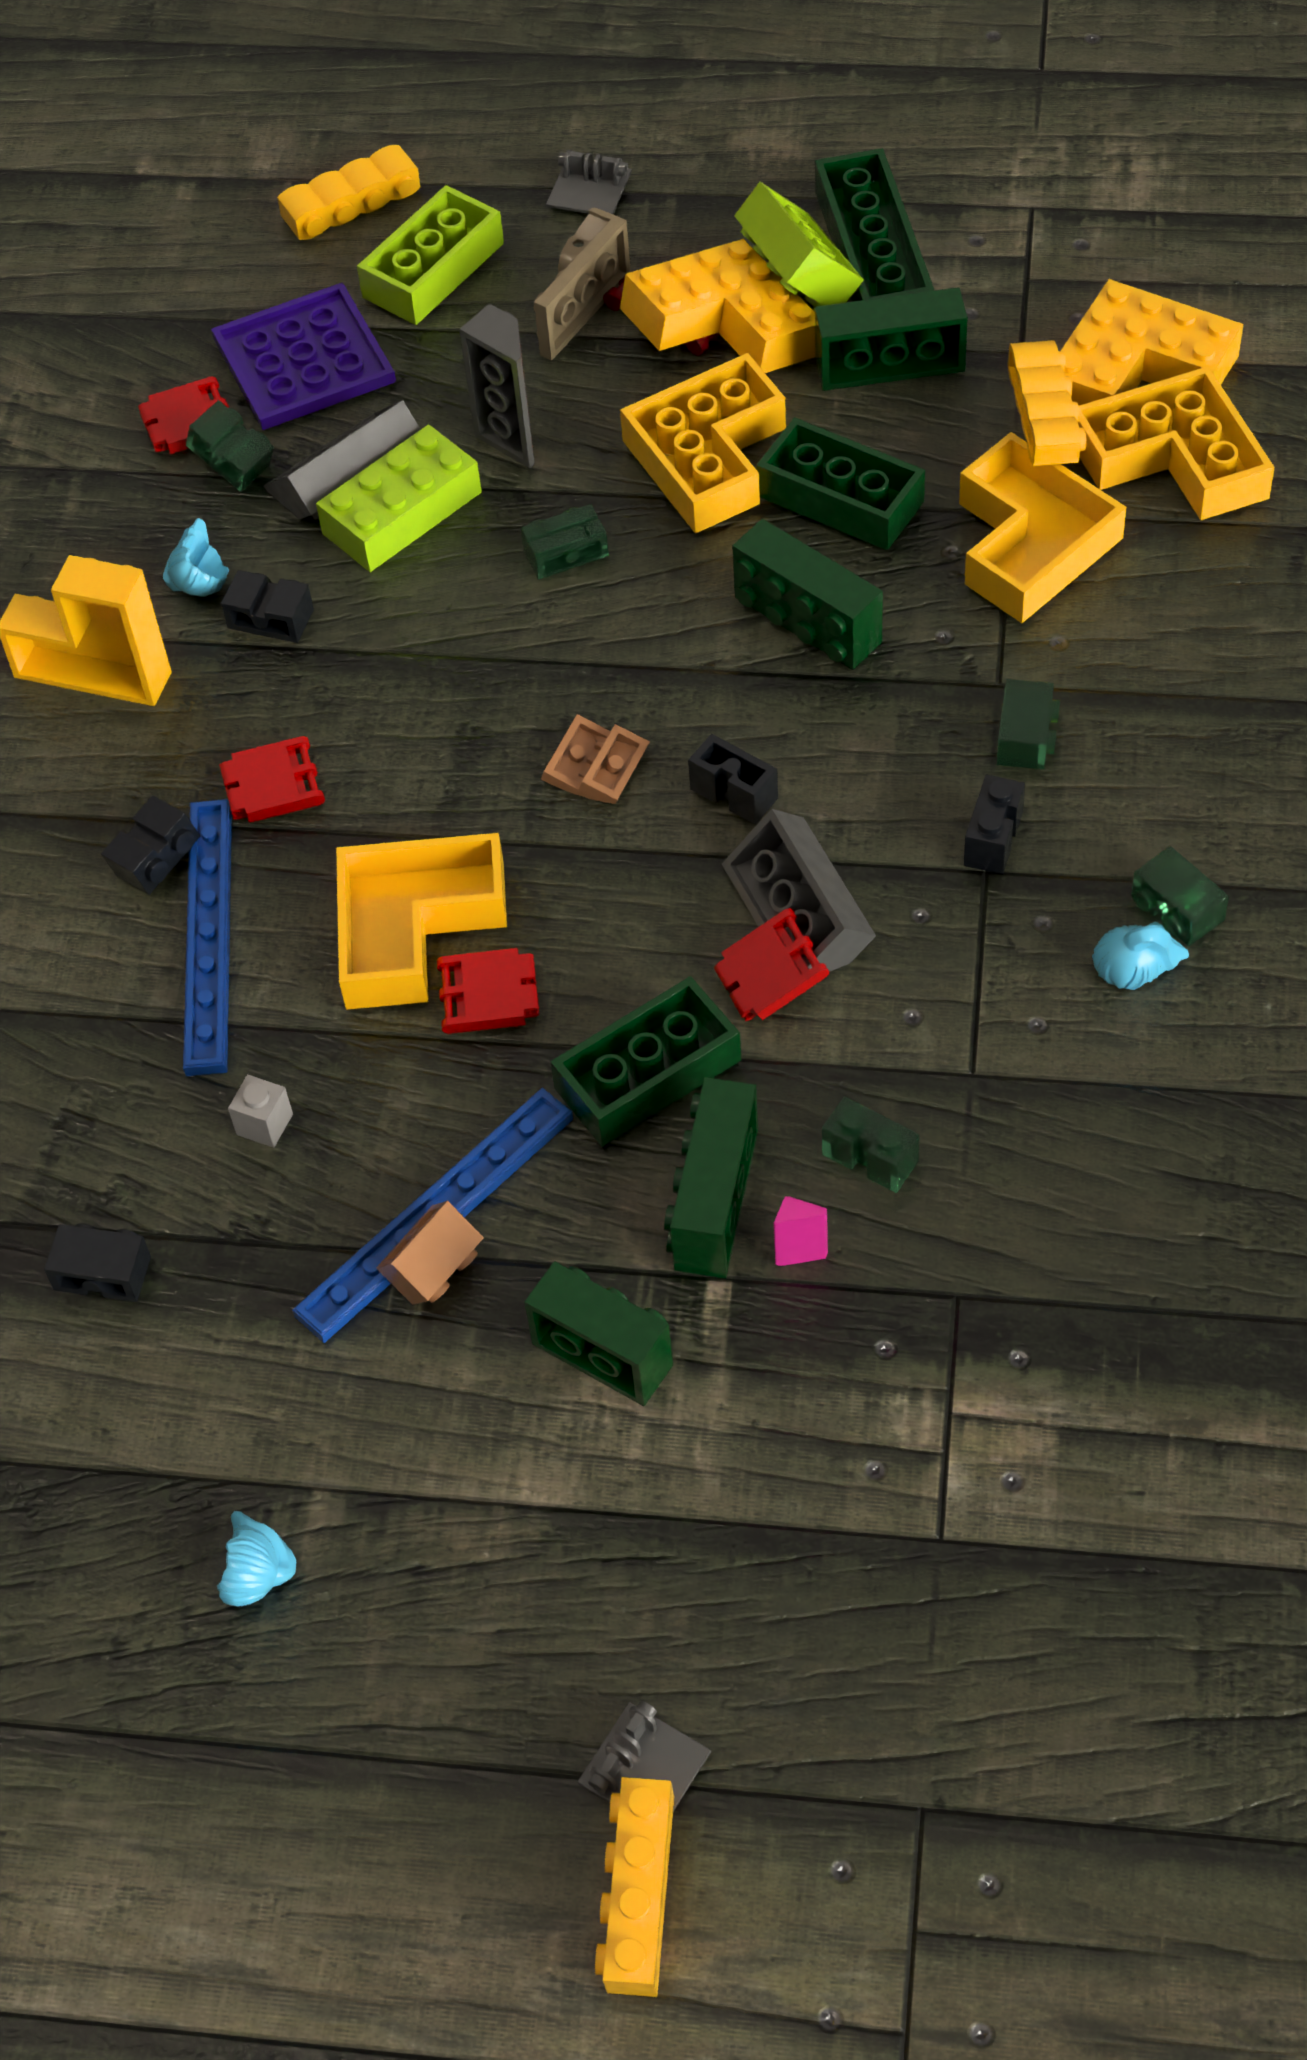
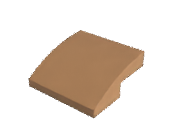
M577 714L546 766L541 780L588 799L616 804L650 742L616 724L609 731Z

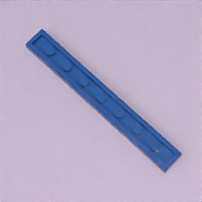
M228 799L190 803V821L201 837L189 850L183 1070L186 1076L227 1073L232 813Z
M542 1087L293 1308L294 1317L323 1343L327 1342L391 1284L376 1267L432 1205L449 1201L463 1217L467 1216L573 1120L572 1111Z

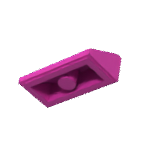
M790 1196L784 1197L774 1221L776 1265L785 1266L826 1259L828 1254L827 1209L825 1207Z

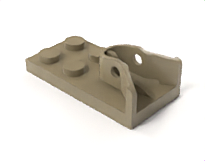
M591 208L588 210L589 214L576 233L567 240L559 258L558 274L555 280L544 292L539 293L534 302L540 356L552 361L605 303L603 295L611 287L617 288L619 280L626 273L631 272L627 220L601 209ZM576 243H583V244H584V245L581 246V247H575V246H574V244H576Z

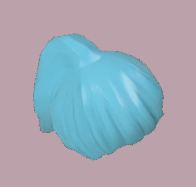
M197 518L192 526L185 529L181 540L169 556L163 573V579L172 591H183L189 595L205 597L218 592L227 579L229 568L223 565L217 550L209 545L206 524L202 519Z
M1153 922L1147 926L1123 925L1122 927H1114V929L1105 933L1095 946L1092 958L1098 976L1107 981L1108 984L1115 985L1119 989L1135 990L1147 982H1152L1153 979H1156L1158 975L1166 970L1174 969L1181 960L1189 957V952L1173 939L1161 924Z
M234 1511L231 1515L234 1534L233 1538L225 1546L227 1549V1565L223 1571L222 1580L217 1585V1589L220 1592L219 1597L223 1603L239 1607L259 1601L274 1586H279L290 1580L296 1572L297 1560L292 1550L273 1529L264 1523L251 1519L241 1511Z

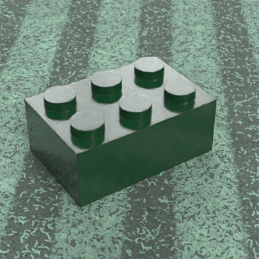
M554 1261L524 1301L531 1341L534 1346L642 1406L646 1405L673 1366L669 1323H667L666 1319L652 1308L642 1309L629 1302L627 1297L613 1287L605 1289L592 1282L589 1276L577 1267L570 1266L567 1268Z

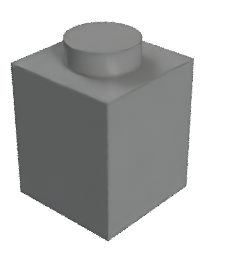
M248 1074L228 1107L236 1135L273 1148L276 1146L293 1115L285 1087Z

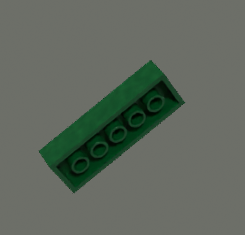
M883 148L815 160V194L831 240L864 279L851 296L852 302L935 291Z

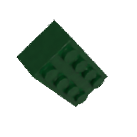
M960 288L815 307V361L822 391L965 372L968 317Z
M796 417L792 419L756 465V470L759 472L760 498L887 551L924 503L925 499L924 469Z
M763 518L732 545L735 598L744 606L752 607L766 616L773 624L781 625L797 635L802 642L812 644L825 652L833 661L841 662L852 670L882 643L883 590Z
M689 976L550 1061L554 1089L603 1147L703 1085L704 1077L714 1078L742 1060L740 1032L696 981Z
M704 1077L701 1094L694 1093L692 1097L690 1118L695 1119L693 1129L685 1130L683 1136L682 1156H686L684 1168L677 1167L674 1175L673 1193H677L675 1205H668L664 1220V1231H668L666 1252L673 1254L674 1271L726 1279L758 1134L756 1084Z

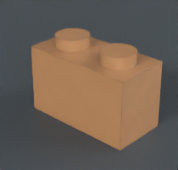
M449 1201L432 1205L376 1268L412 1305L426 1301L433 1303L449 1288L450 1284L447 1279L456 1269L458 1271L463 1270L475 1259L478 1254L475 1248L484 1237Z

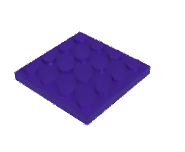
M343 282L211 329L217 347L262 430L396 382L395 371Z

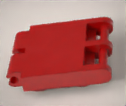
M207 377L148 396L149 401L138 406L140 416L148 431L155 452L169 450V453L173 454L233 435L238 431L236 421L230 419L227 412L229 405L226 399L221 398L219 394V382L216 377ZM209 393H212L214 400H210ZM221 414L223 419L222 422L219 421L217 415Z
M300 736L232 753V760L222 762L219 765L233 819L247 817L249 823L319 806L325 802L324 793L322 790H318L315 777L318 771L316 765L310 761L308 754L310 743L307 737ZM299 753L301 754L303 764L299 765L298 758L296 755ZM304 780H308L310 787L308 792L306 791Z
M791 908L784 909L722 951L724 959L714 966V970L725 989L730 993V998L745 1021H749L757 1015L764 1020L829 975L827 966L824 963H819L813 953L811 939L809 936H803L795 922L797 916ZM786 927H789V929L791 930L792 934L796 939L795 941L789 935L788 931L786 930ZM803 954H805L808 961L810 962L812 966L811 969L808 967L807 963L802 957Z
M518 948L442 956L437 959V969L442 972L443 988L439 990V999L441 1002H444L445 1019L441 1021L444 1033L453 1034L526 1025L525 1018L540 1015L533 954H519ZM454 971L455 986H451L450 972ZM452 1002L457 1004V1017H453Z

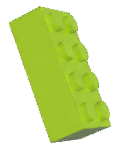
M762 182L757 184L734 215L743 227L740 230L742 235L755 244L753 249L760 256L768 260L767 267L782 278L780 283L794 295H797L799 291L806 295L805 299L812 306L846 303L864 279L808 212Z
M445 185L357 265L362 298L417 325L504 244L500 211Z
M428 424L316 503L322 534L367 571L372 572L482 493L478 463Z

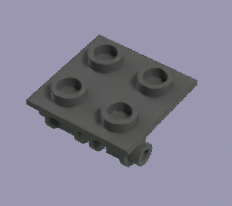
M567 150L566 153L560 152L558 165L562 166V170L548 198L546 207L589 214L588 210L591 208H598L614 214L632 172V169L628 168V163L622 162V158L603 156L602 158L600 154L596 155L593 163L592 153H587L584 159V153Z
M641 1701L636 1706L629 1702L577 1783L610 1803L612 1792L620 1793L621 1777L669 1780L672 1783L674 1793V1811L707 1760L711 1750L654 1717L657 1711L650 1704Z

